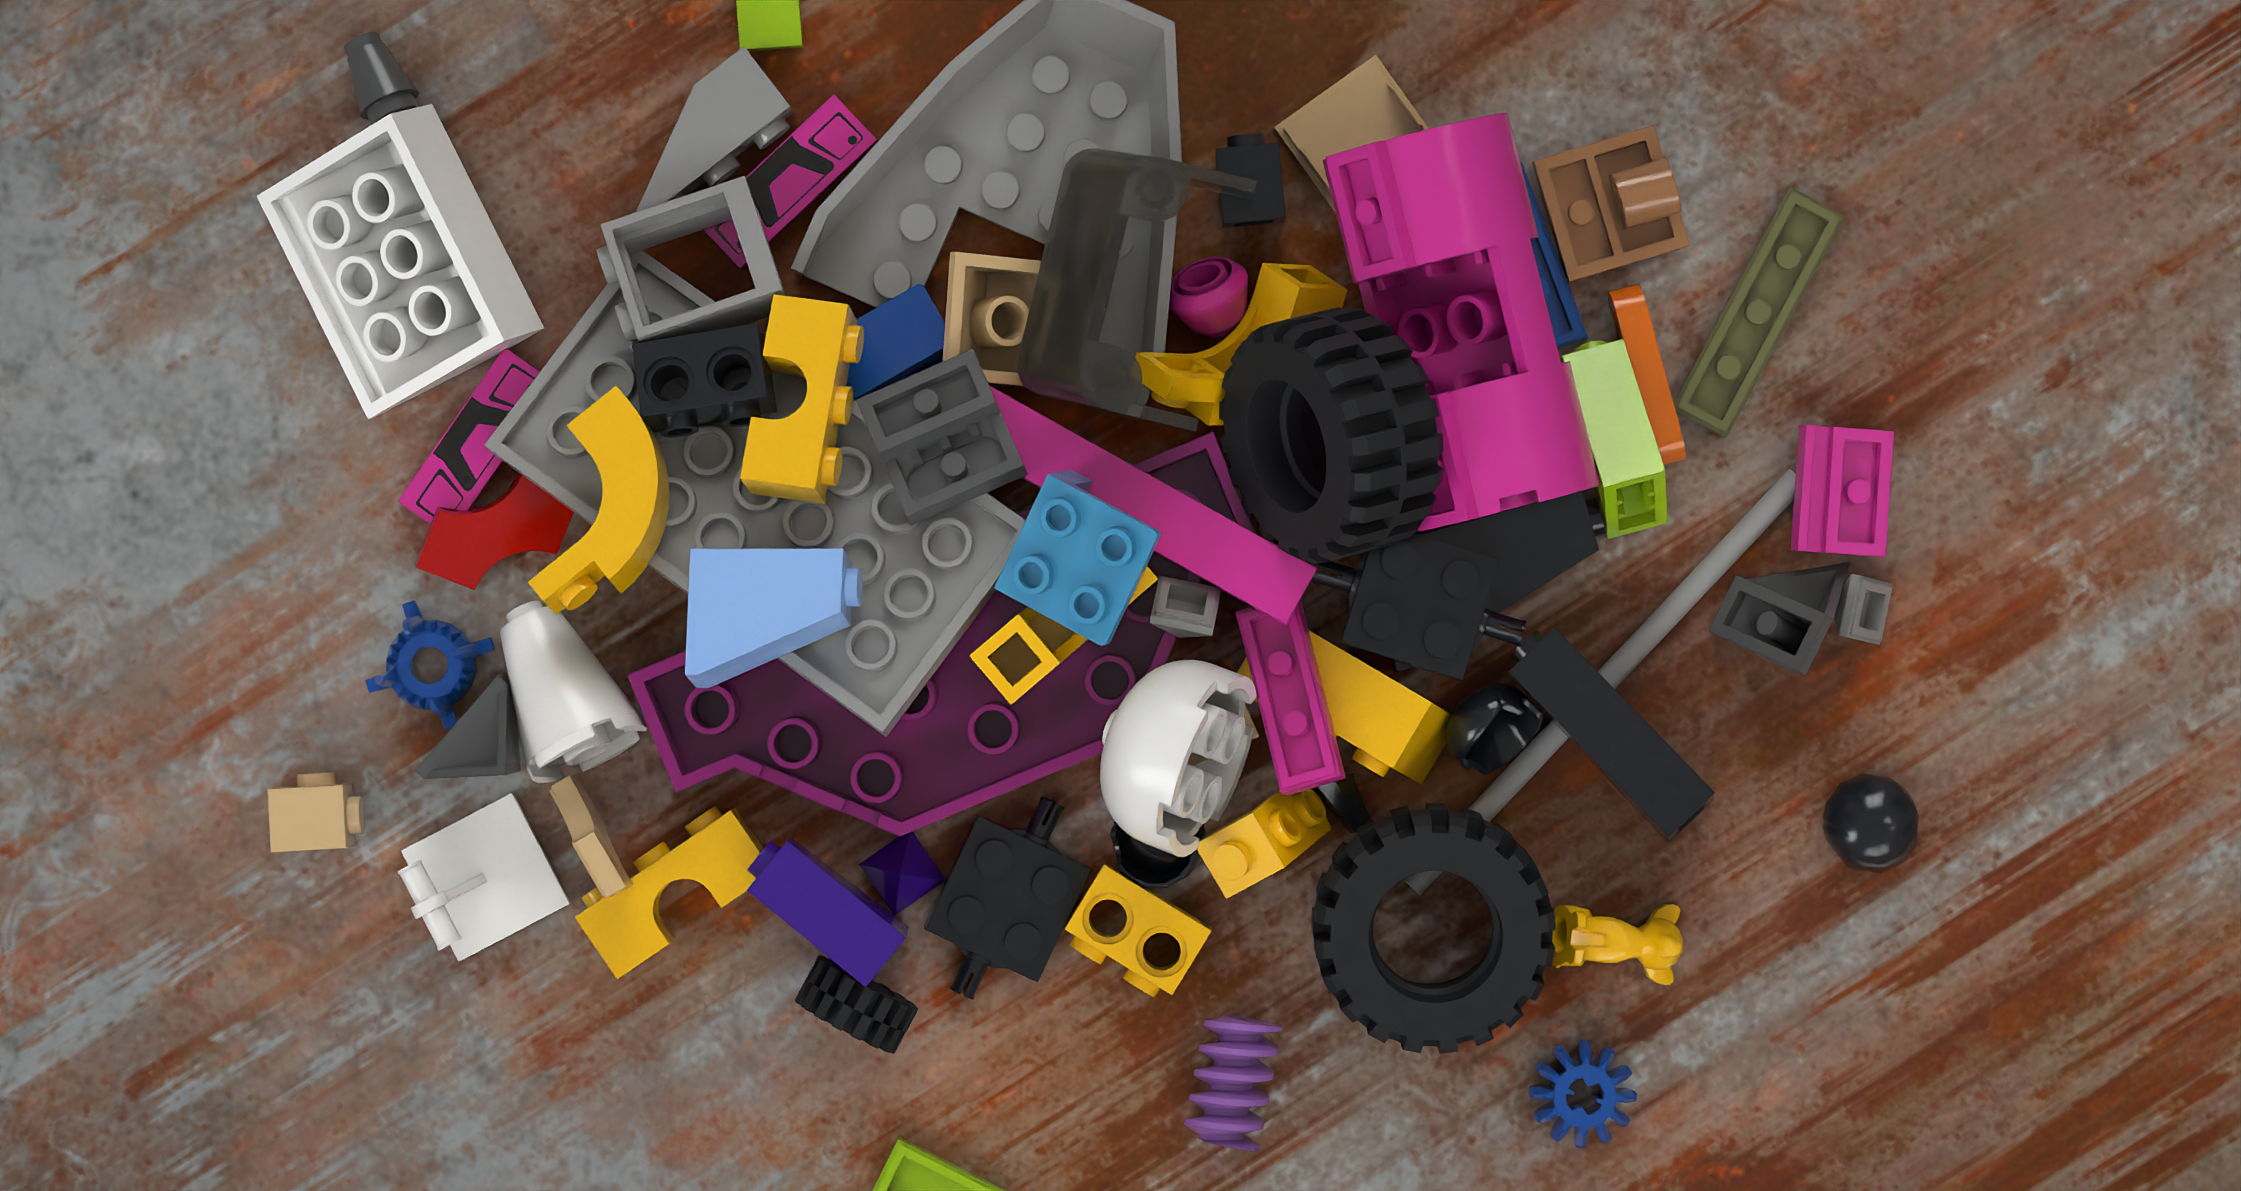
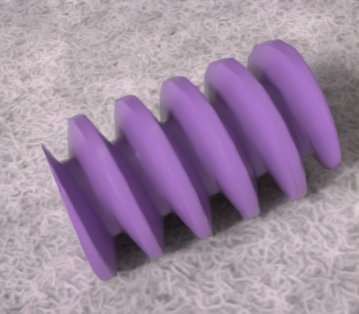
M1223 1014V1017L1205 1019L1203 1027L1218 1035L1219 1038L1217 1042L1199 1044L1198 1051L1214 1060V1063L1210 1067L1194 1069L1193 1076L1208 1084L1209 1089L1208 1091L1189 1094L1188 1099L1204 1109V1115L1186 1118L1184 1125L1198 1133L1199 1139L1205 1142L1239 1150L1259 1151V1144L1244 1135V1133L1262 1130L1264 1127V1119L1250 1111L1249 1108L1268 1104L1269 1095L1254 1086V1083L1273 1080L1274 1070L1258 1060L1259 1058L1278 1055L1279 1046L1264 1037L1263 1034L1281 1031L1283 1026L1264 1020Z

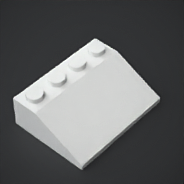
M432 104L390 113L257 195L368 419L374 418L499 355L502 350L509 349L544 329Z

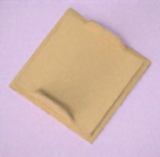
M1374 55L1274 127L1334 212L1335 208L1323 164L1326 156L1429 129L1377 55Z

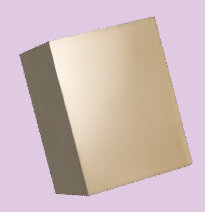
M950 252L943 362L973 349L991 387L1062 390L1070 264Z

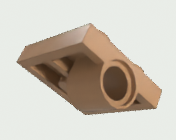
M1654 125L1532 162L1568 283L1690 246L1680 213L1681 203L1670 165L1663 156Z

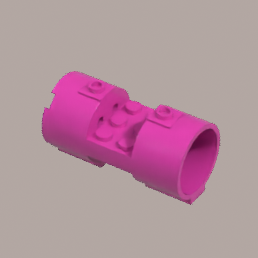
M1500 113L1460 121L1326 156L1323 164L1353 284L1359 283L1365 311L1393 328L1392 336L1397 335L1403 338L1413 350L1410 357L1415 364L1422 365L1429 380L1425 386L1430 399L1435 398L1439 416L1435 417L1437 433H1442L1443 452L1438 456V465L1443 468L1441 484L1435 491H1432L1436 496V500L1431 511L1417 530L1424 531L1468 521L1599 486L1597 468L1570 361L1563 363L1560 361L1531 240L1538 238L1539 235L1509 114Z

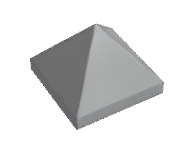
M1851 574L1843 585L1834 615L1839 636L1880 645L1893 588L1892 583Z
M1159 576L1150 623L1178 638L1212 636L1221 589L1215 586Z

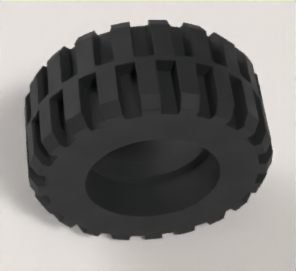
M1337 307L1260 326L1251 332L1230 359L1233 365L1225 372L1222 388L1226 391L1225 398L1219 403V419L1224 421L1225 434L1221 435L1223 453H1228L1232 469L1228 470L1233 487H1239L1244 498L1241 504L1249 517L1258 520L1260 523L1258 530L1267 540L1278 544V549L1310 563H1324L1396 544L1401 539L1410 537L1431 511L1436 500V496L1432 491H1435L1441 484L1443 468L1438 465V456L1443 452L1442 433H1437L1435 417L1439 416L1435 398L1430 399L1425 386L1429 380L1422 365L1413 362L1410 357L1413 350L1407 342L1397 335L1392 336L1393 328L1361 309L1352 307L1342 309Z
M1426 803V809L1409 811L1408 805L1389 810L1390 817L1375 823L1373 818L1357 828L1358 835L1348 844L1343 841L1331 855L1333 862L1327 873L1322 872L1316 887L1317 898L1315 907H1312L1311 927L1316 959L1318 960L1322 979L1329 994L1333 993L1339 1002L1340 1010L1352 1022L1358 1020L1366 1027L1368 1035L1383 1043L1389 1038L1400 1042L1402 1050L1421 1053L1423 1046L1438 1047L1440 1054L1458 1052L1457 1044L1473 1039L1476 1046H1479L1494 1039L1491 1031L1503 1023L1511 1028L1524 1016L1521 1010L1522 1006L1529 998L1536 1001L1545 985L1542 976L1546 967H1552L1555 953L1552 938L1553 931L1556 930L1555 915L1548 896L1549 892L1535 862L1526 849L1522 848L1514 840L1512 834L1500 824L1496 823L1493 825L1484 820L1481 813L1464 807L1461 812L1449 810L1443 803ZM1426 871L1451 872L1471 882L1484 896L1492 917L1491 940L1484 956L1473 968L1463 975L1441 983H1418L1397 975L1381 958L1373 935L1376 910L1386 892L1401 880Z

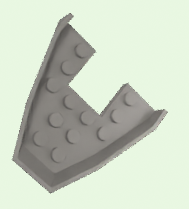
M1127 0L1022 1L948 63L818 207L791 269L797 274L877 308L917 284H922L926 288L960 209L1070 256L1074 259L1070 265L1062 390L1139 423L1152 390L1133 378L1130 373L1137 352L1165 353L1182 170L1175 21Z

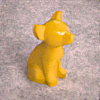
M1662 904L1654 909L1647 922L1638 928L1620 919L1592 916L1590 910L1574 905L1556 906L1554 908L1556 930L1553 931L1552 938L1555 953L1552 966L1556 968L1560 966H1582L1585 961L1618 963L1637 958L1643 964L1646 976L1654 983L1670 985L1674 980L1671 966L1678 961L1683 952V939L1680 930L1675 925L1679 918L1680 908L1674 904Z

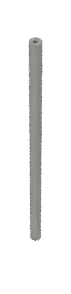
M1788 469L1597 671L1614 689L1620 685L1794 500L1795 472ZM1551 720L1468 809L1481 813L1483 819L1490 822L1569 738ZM1443 871L1421 872L1403 880L1421 895Z

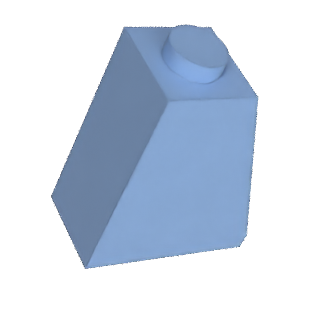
M690 549L685 660L686 677L696 688H710L851 626V607H860L862 603L863 580L861 569L853 568V563L844 549Z

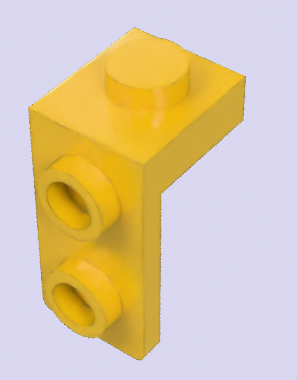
M1279 789L1252 811L1200 839L1197 851L1227 899L1285 868L1330 831L1331 826L1326 818L1324 804L1313 790L1308 789L1286 796Z

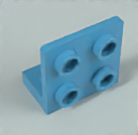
M1072 469L1049 473L994 589L1094 643L1103 646L1111 642L1159 542L1161 533L1149 524L1088 493L1093 481Z

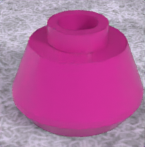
M1208 257L1195 261L1182 268L1172 278L1169 309L1196 334L1206 335L1211 338L1225 336L1237 327L1247 311L1248 274L1242 265L1225 257Z

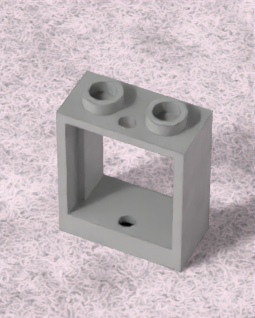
M745 176L600 224L607 246L598 248L596 251L608 285L616 282L620 284L625 302L615 305V310L627 342L637 338L640 343L742 326L770 316L773 294L786 296ZM733 219L756 289L652 323L630 254Z

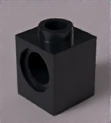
M1264 133L1227 137V148H1217L1215 150L1222 229L1285 222L1286 214L1279 142L1265 144Z

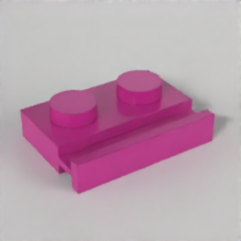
M1799 425L1790 551L1886 557L1894 431Z

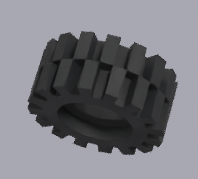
M818 955L795 998L797 1004L801 1005L806 1011L813 1013L814 1016L822 1021L832 1024L833 1027L840 1031L847 1032L857 1040L865 1041L872 1047L880 1048L885 1052L893 1054L896 1052L918 1011V1007L914 1003L906 1000L899 993L891 991L889 987L874 980H871L865 987L832 959L822 955Z

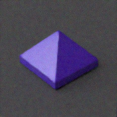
M913 831L899 836L859 864L894 916L946 881Z

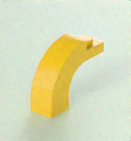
M1262 263L1250 305L1240 323L1224 340L1207 350L1197 353L1137 352L1130 375L1152 390L1151 397L1155 401L1174 408H1184L1208 426L1224 425V421L1219 419V403L1225 398L1226 391L1222 388L1225 372L1233 365L1230 359L1241 343L1247 339L1251 332L1260 326L1337 307L1342 308L1347 289L1311 265Z
M614 386L566 425L595 461L601 476L603 491L599 513L589 531L577 543L528 581L543 602L556 615L565 608L567 610H574L587 602L598 589L596 583L604 576L622 594L635 582L653 558L666 527L670 489L665 459L652 431L617 386Z

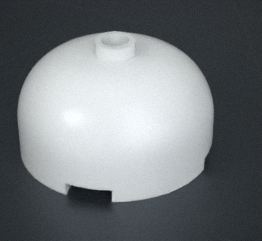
M1179 660L1155 668L1141 678L1126 695L1119 708L1110 715L1102 736L1104 747L1100 764L1101 791L1110 815L1128 835L1178 857H1185L1198 848L1199 838L1194 835L1202 824L1206 823L1209 818L1217 822L1220 820L1241 776L1254 728L1245 725L1244 718L1245 702L1251 704L1257 697L1254 683L1250 678L1204 661ZM1191 752L1210 758L1194 766L1188 764Z

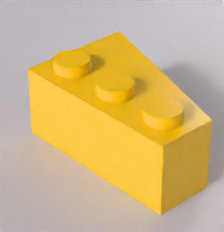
M1309 630L1336 738L1339 736L1356 746L1357 749L1351 758L1378 775L1384 777L1391 767L1422 785L1447 743L1445 727L1451 714ZM1246 657L1237 673L1252 680Z

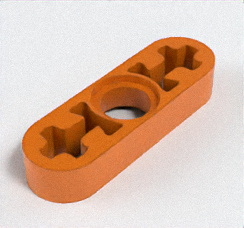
M1639 284L1607 292L1608 303L1618 340H1624L1663 464L1667 465L1685 460V444L1643 291Z

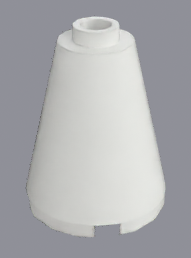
M532 601L513 609L507 614L506 618L509 623L500 630V637L526 767L532 781L545 783L564 779L560 767L579 764L583 772L618 756L640 740L637 731L646 732L647 730L642 715L561 612L556 615L548 606L543 607L540 601Z

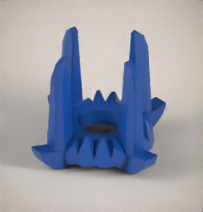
M413 600L402 604L406 616L402 623L404 630L396 636L390 645L386 658V672L367 679L365 682L369 693L392 687L398 697L410 706L426 711L432 710L435 714L440 715L444 729L448 730L458 722L454 704L464 698L473 685L477 672V657L494 651L495 648L491 637L471 643L460 629L450 623L440 620H424L416 601ZM425 647L438 648L444 653L448 662L445 676L442 680L432 684L419 680L413 671V659L417 652Z

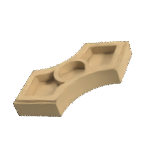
M569 775L550 786L551 790L549 792L567 824L572 837V845L602 897L614 896L633 885L609 838L608 827L578 775Z

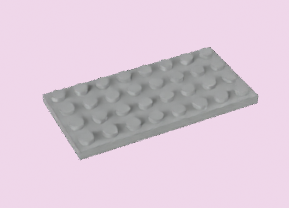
M641 250L630 254L652 323L715 302ZM619 282L605 286L484 444L489 452L591 525L595 522L601 507L603 491L601 476L591 455L566 425L614 386L621 390L641 416L632 344L639 343L636 338L627 342L619 323L615 305L625 302ZM740 367L731 370L725 376L722 388L728 391H736L743 388L750 380L751 369ZM772 372L777 412L761 415V418L782 419L796 412L804 402L807 393V381L796 375ZM674 378L668 381L662 388L660 399L663 401H675L681 398L688 389L689 380ZM854 399L849 423L847 425L839 424L835 448L842 449L841 474L837 486L828 485L825 504L750 494L740 479L749 426L727 427L722 421L698 425L699 431L685 437L669 438L662 436L661 432L653 433L666 462L670 499L666 527L659 546L648 566L688 594L690 549H844L853 563V568L861 569L863 580L862 603L860 607H851V626L777 659L887 737L995 593V584L1026 520L988 493H985L911 526L885 465L876 449L857 401Z

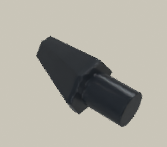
M1354 773L1345 774V779L1311 788L1350 833H1358L1357 828L1370 820L1356 785Z

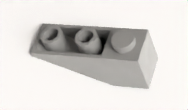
M744 46L694 84L636 212L686 196L705 181L710 187L720 184L741 166L735 159L738 155L754 143H756L760 150L766 148L790 128L785 119L793 114L794 110Z

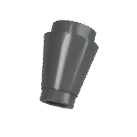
M377 32L359 35L345 44L344 50L348 56L347 60L361 118L369 120L372 125L390 113L418 107L415 100L419 94L418 90L385 43L382 42Z

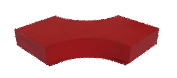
M519 473L502 496L485 506L462 511L438 507L414 565L420 570L475 590L483 575L494 564L510 555L525 551H542L557 555L574 512Z

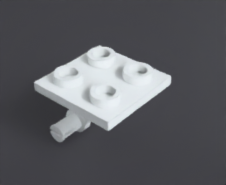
M514 793L401 850L409 866L399 870L398 874H400L415 903V906L410 908L415 919L422 917L438 947V951L450 945L458 962L571 904Z

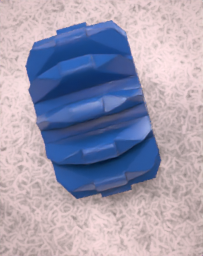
M1579 1040L1577 1060L1572 1061L1563 1045L1555 1046L1553 1048L1554 1054L1562 1066L1554 1070L1547 1063L1539 1061L1535 1066V1070L1541 1076L1549 1079L1550 1084H1535L1528 1088V1094L1531 1098L1551 1101L1539 1107L1533 1113L1535 1120L1538 1123L1547 1122L1559 1115L1551 1128L1550 1136L1554 1140L1560 1141L1565 1137L1570 1127L1574 1126L1573 1139L1577 1148L1586 1147L1588 1128L1594 1127L1596 1135L1602 1143L1611 1141V1133L1603 1122L1609 1117L1618 1125L1624 1127L1630 1122V1118L1623 1111L1615 1108L1616 1102H1635L1637 1093L1629 1088H1615V1085L1627 1080L1632 1075V1071L1627 1065H1620L1606 1072L1615 1055V1051L1608 1046L1600 1050L1594 1062H1591L1592 1049L1588 1040ZM1577 1079H1582L1588 1086L1596 1083L1598 1085V1094L1591 1093L1595 1103L1585 1109L1577 1101L1568 1104L1566 1100V1094H1574L1570 1084Z

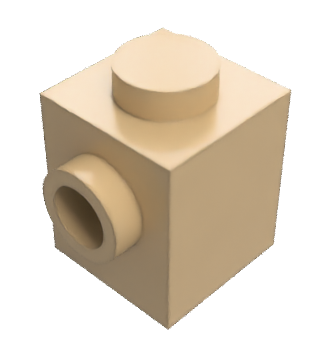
M335 772L297 774V786L267 789L271 852L348 848L356 845L355 834L364 833L365 810L362 796H353L352 783L335 784Z

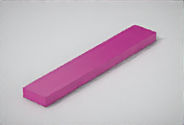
M990 386L1028 475L1022 477L1024 480L1041 488L1047 474L1069 469L1093 481L1088 493L1160 531L1161 537L1154 550L1155 553L1282 624L1287 625L1315 575L1316 567L1285 553L1266 539Z

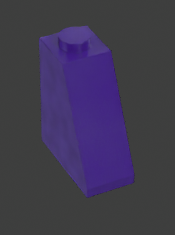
M791 837L781 848L770 841L747 869L756 878L747 891L865 987L906 939L909 929L906 924Z

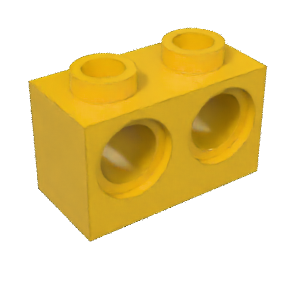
M1106 862L1102 865L1065 926L1066 931L1075 935L1069 944L1072 948L1099 964H1102L1106 956L1128 968L1123 978L1152 997L1156 996L1160 988L1173 995L1212 931L1211 926L1149 888L1140 887ZM1102 900H1114L1121 904L1126 911L1127 921L1124 927L1114 934H1103L1097 931L1090 921L1091 909ZM1156 933H1167L1178 941L1180 954L1173 964L1166 967H1158L1152 965L1145 958L1143 947L1150 936Z

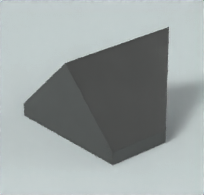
M1850 562L1746 579L1736 575L1709 632L1791 673L1806 675L1834 619Z
M506 675L497 676L417 767L415 772L423 779L498 776L521 771L517 717L509 678Z

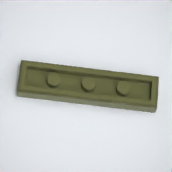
M1792 187L1787 188L1673 401L1676 413L1723 438H1727L1845 218L1844 215Z

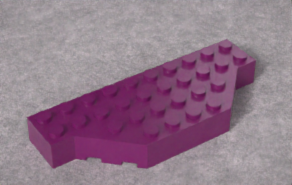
M1213 432L1133 465L1255 533L1249 517L1241 504L1242 500L1237 488L1233 487L1228 473L1229 469ZM1032 507L1016 514L1026 520ZM1153 552L1147 565L1158 579L1159 576H1165L1199 583L1201 579ZM1156 581L1127 606L1109 644L1101 646L1088 639L1011 705L969 656L1017 614L1028 607L996 590L887 737L777 658L710 688H696L686 677V651L627 676L675 792L736 768L839 812H844L897 836H902L1102 753L1104 747L1102 742L1103 731L1110 715L1119 708L1126 695L1141 678L1155 668L1166 664L1176 636L1150 623L1158 581Z

